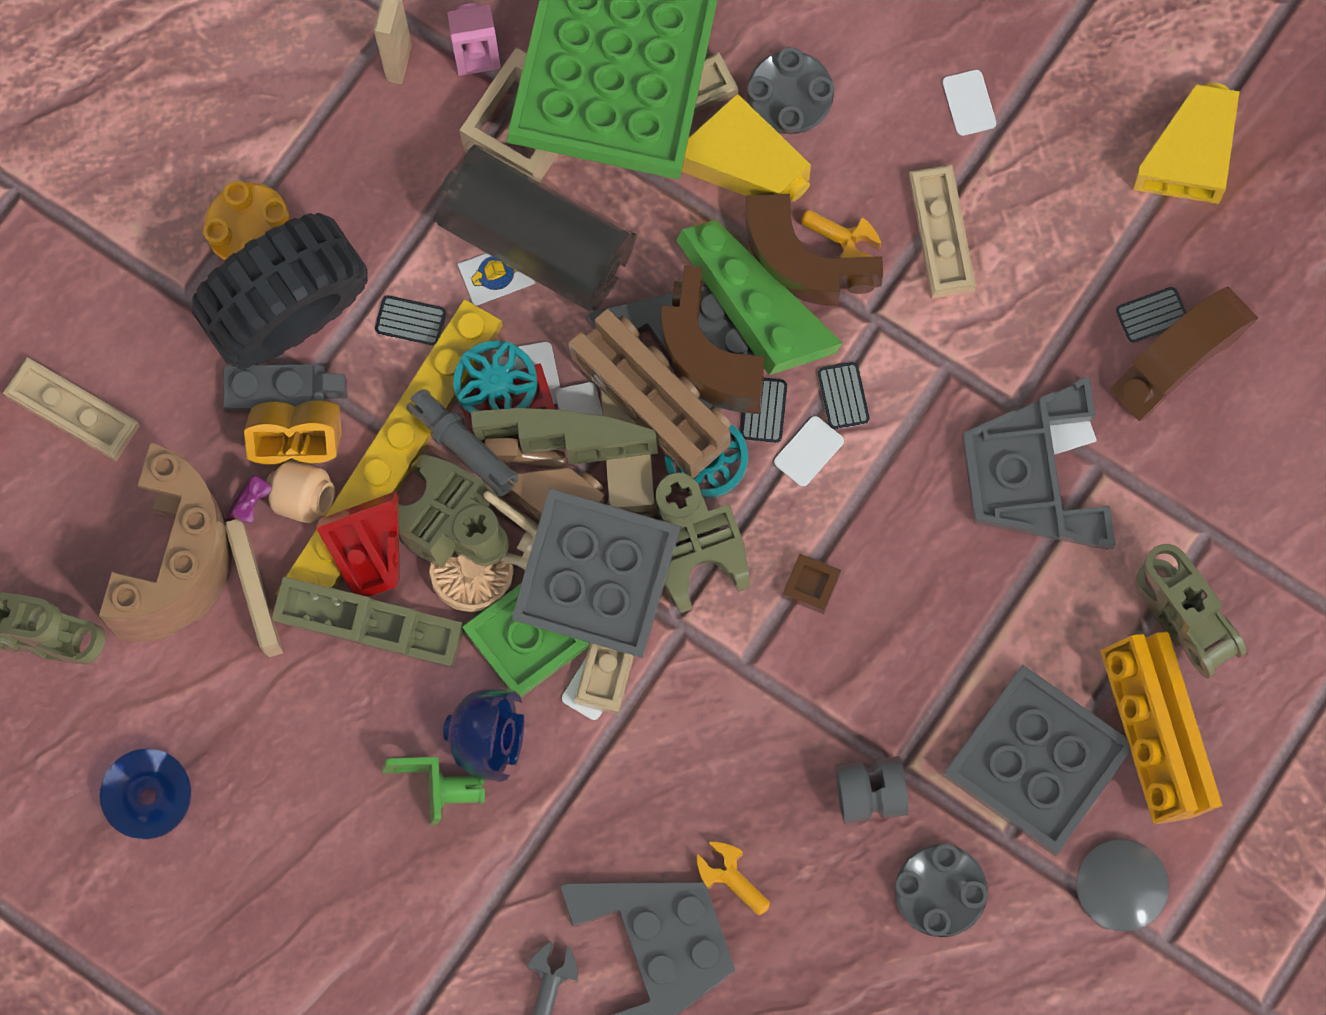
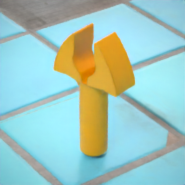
M807 210L802 216V226L840 244L843 251L840 258L873 257L863 251H859L855 247L854 243L865 241L879 250L881 248V241L877 232L863 217L857 227L847 229L811 210Z
M709 842V846L724 859L726 871L720 868L713 869L709 867L707 862L697 854L699 875L707 889L709 890L714 883H724L757 915L765 913L770 907V901L737 870V860L743 856V851L729 844Z

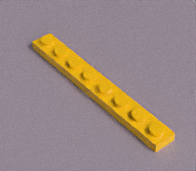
M463 300L325 517L392 492L397 493L411 471V465L421 455L432 438L431 431L413 414L407 411L408 403L411 402L414 406L417 405L410 399L418 391L427 389L449 411L457 399L453 378L459 360L472 347L483 342L494 341L503 326L502 320L469 301ZM474 360L470 361L475 370L479 363ZM466 369L462 375L461 387H464L471 377ZM316 529L286 577L335 589L343 575Z

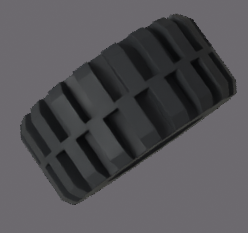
M312 213L305 214L299 219L295 217L279 227L275 226L266 231L264 235L256 240H251L240 251L233 253L225 259L220 267L215 268L208 275L206 281L201 282L197 288V293L193 294L192 314L227 364L236 368H250L253 364L265 363L268 359L276 358L284 354L286 350L298 346L306 338L325 328L324 326L331 320H335L340 316L342 311L346 307L351 306L356 300V296L365 289V284L368 281V269L334 219L322 213H316L315 215Z

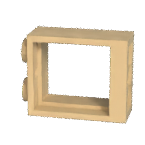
M516 47L459 131L464 151L472 159L482 164H485L486 161L491 162L501 168V174L514 184L522 185L524 182L536 188L558 154L536 149L532 157L528 159L481 131L513 82L520 83L527 53Z

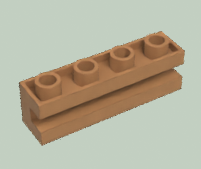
M607 308L594 320L596 328L591 333L585 336L580 332L568 342L571 359L636 425L655 430L657 446L685 474L692 478L696 477L731 445L730 430L728 429L731 426L730 422L718 408L712 406L708 409L698 399L700 393L692 382L684 376L678 379L667 368L670 364L659 349L653 345L647 348L637 338L639 336L638 330L625 316L617 318Z

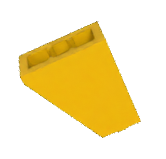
M1207 83L1203 86L1195 85L1140 165L1133 190L1219 204L1226 190L1240 91L1229 90L1227 86L1219 83Z
M737 94L688 138L681 172L744 196L790 194V201L794 202L810 186L808 181L810 180L811 164Z

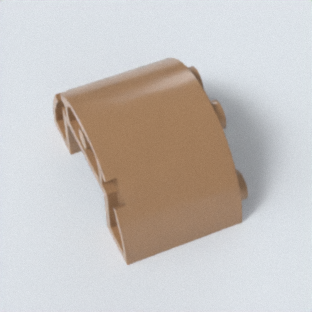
M150 443L138 487L157 492L153 506L155 513L175 518L159 575L155 583L112 572L99 613V617L118 640L130 642H148L165 639L176 635L175 632L185 628L195 621L197 623L207 614L220 597L226 585L232 562V549L225 529L226 520L206 483L194 467L183 457L163 446Z

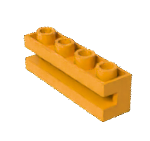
M1169 632L1155 633L1146 638L1144 634L1131 635L1101 649L1100 652L1153 825L1192 819L1222 807L1223 805Z

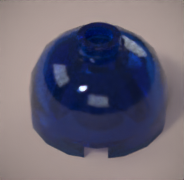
M483 689L470 693L456 706L454 713L447 716L443 728L444 740L449 742V749L455 763L471 776L502 782L510 776L503 773L507 764L516 766L523 743L525 726L524 714L516 713L514 702L522 703L521 696L516 691Z

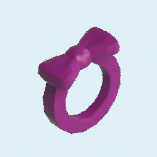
M252 475L239 492L225 520L232 521L238 519L246 524H251L255 517L254 505L259 498L265 497L271 492L270 484L264 479Z

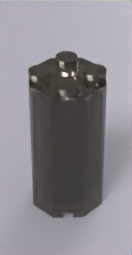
M474 144L467 152L459 172L457 173L452 170L444 179L440 188V194L444 195L445 198L438 207L433 220L443 229L588 311H591V309L596 311L614 289L619 279L615 274L620 265L625 267L628 263L637 237V233L477 144Z

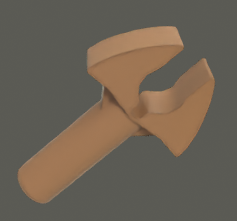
M485 439L484 445L507 466L511 463H520L561 469L566 462V455L563 451L550 450L523 454L521 446L518 445V439Z

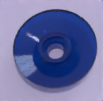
M138 749L118 758L105 773L100 787V805L107 821L121 834L138 840L156 839L174 830L185 818L192 797L191 782L184 767L170 754L156 749ZM148 789L155 790V801L149 805L142 804V793Z

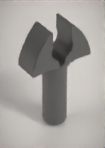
M552 941L543 946L531 959L528 969L537 971L542 979L532 1015H552L559 985L566 980L578 982L577 964L570 946H567L565 963L554 974H551V968L548 965V958L553 947Z

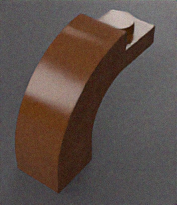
M790 194L746 196V229L753 256L769 274L785 286L796 298L813 304L838 306L840 289H848V292L854 294H863L873 291L874 287H881L883 278L882 256L827 258L817 255L807 249L794 232L791 220Z
M684 266L683 280L674 281L672 306L662 305L661 308L663 344L672 369L678 378L684 376L692 382L700 393L699 398L729 411L760 414L764 381V356L729 353L714 346L704 336L698 323L703 286L702 267Z
M1229 286L1201 301L1165 330L1132 362L1134 365L1109 390L1140 422L1146 419L1198 367L1217 353L1228 349L1258 317Z

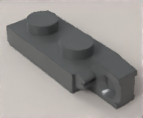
M313 364L252 365L250 368L244 369L241 367L224 366V410L228 413H250L253 406L264 402H283L296 407L308 401L347 398V379L345 374L324 373V366H313Z

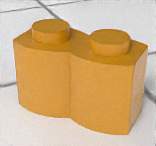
M308 401L296 407L283 402H264L253 406L244 429L247 459L260 464H277L291 458L305 463H322L334 459L337 456L342 436L340 406L328 401Z

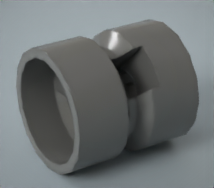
M900 756L874 759L871 767H866L861 761L836 764L838 797L844 824L869 821L872 814L876 812L882 818L908 815L907 788ZM871 787L879 790L876 792H871Z

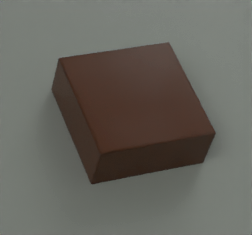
M799 553L782 598L824 614L840 577L841 569Z

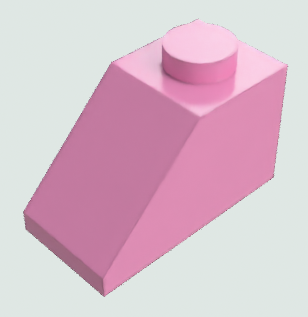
M469 3L459 6L455 11L447 12L458 75L462 76L501 69L490 5L481 6L476 3Z

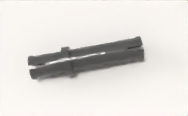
M422 389L412 396L410 400L417 405L414 406L411 402L408 403L407 411L413 414L431 431V437L437 444H445L487 483L498 496H504L513 489L514 485L509 480L516 483L519 475L512 471L463 425V418L457 412H449L427 389Z

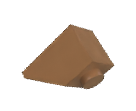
M570 468L519 473V479L516 483L509 480L514 487L505 494L539 521L549 488L606 504L605 495L601 493L604 487L590 474L583 472L579 476Z

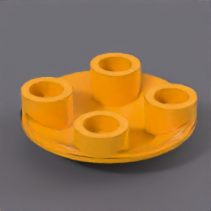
M239 180L232 181L225 186L224 190L210 204L205 216L203 235L213 252L222 260H225L233 253H237L244 248V245L251 240H256L275 226L279 227L285 224L286 221L290 220V213L283 198L272 188L259 183H244Z

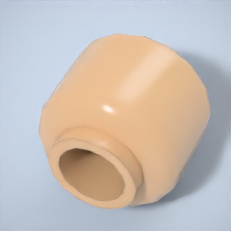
M288 460L282 463L277 470L272 471L266 480L272 488L271 492L267 495L269 505L277 515L304 523H311L320 516L326 515L333 504L335 487L331 483L326 470L296 460Z

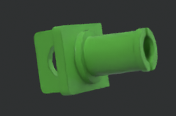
M438 757L385 759L382 765L383 774L427 772L430 825H438L441 820V808H443L444 804L484 803L485 788L482 789V785H484L483 774L443 777L442 772H439Z

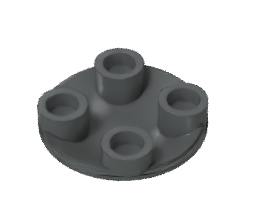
M788 47L768 56L756 66L748 82L747 96L749 105L778 133L799 134L813 129L825 119L832 106L834 85L830 74L821 62L797 48Z
M1117 839L1100 844L1084 858L1077 874L1076 886L1079 901L1085 912L1103 929L1134 931L1143 928L1159 916L1167 902L1169 880L1162 861L1151 849L1136 841Z
M942 844L925 847L915 852L906 860L897 876L895 894L901 914L913 928L933 937H950L968 930L980 918L986 906L988 886L982 868L970 854L952 845Z

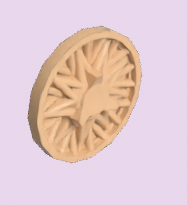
M454 552L442 569L431 563L429 575L432 588L442 602L456 610L476 612L486 610L507 594L511 588L514 569L512 564L502 561L488 566L477 565Z

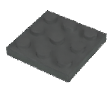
M549 488L511 620L643 658L681 526Z
M1022 665L945 771L943 777L1056 857L1131 750L1127 737Z

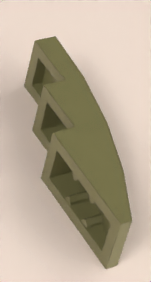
M529 408L471 411L474 435L481 442L492 438H519L523 454L566 449L569 465L658 454L655 430L611 417L568 410Z
M288 577L282 578L271 619L274 622L452 668H454L464 632L462 627L465 625L462 622L373 600L370 597Z

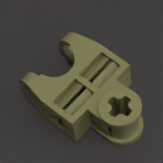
M419 455L411 465V468L426 482V490L423 496L415 503L399 505V541L409 551L441 569L454 552L481 566L492 565L500 561L508 551L509 538L505 530L499 526L494 512L488 508L491 503L483 496L486 491H489L484 481L451 462L429 455Z
M673 473L666 476L659 483L654 494L656 510L661 521L681 526L677 543L685 540L689 542L675 547L664 585L665 591L677 610L683 613L692 609L687 592L688 588H690L689 577L692 569L701 563H713L719 566L726 576H731L738 592L749 589L750 578L745 546L730 504L708 511L700 487L695 479L684 473ZM671 486H676L679 492L687 491L689 497L683 502L684 508L679 509L676 503H667L666 498L671 493ZM727 526V529L700 539L697 538L699 535Z
M1161 544L1154 547L1148 553L1144 564L1138 571L1136 577L1137 590L1165 632H1169L1175 646L1182 645L1193 666L1203 677L1209 679L1215 675V668L1234 656L1240 658L1247 653L1244 641L1231 622L1223 616L1220 611L1223 604L1186 554L1179 547L1171 544ZM1159 554H1169L1176 559L1178 570L1169 562L1154 558ZM1155 569L1165 572L1168 578L1159 576ZM1145 574L1154 591L1147 587L1144 580Z
M0 592V649L11 652H31L46 660L85 665L91 664L100 655L105 643V630L103 627L85 619L61 613L57 605L44 599ZM91 632L92 637L89 646L83 652H80L83 637Z

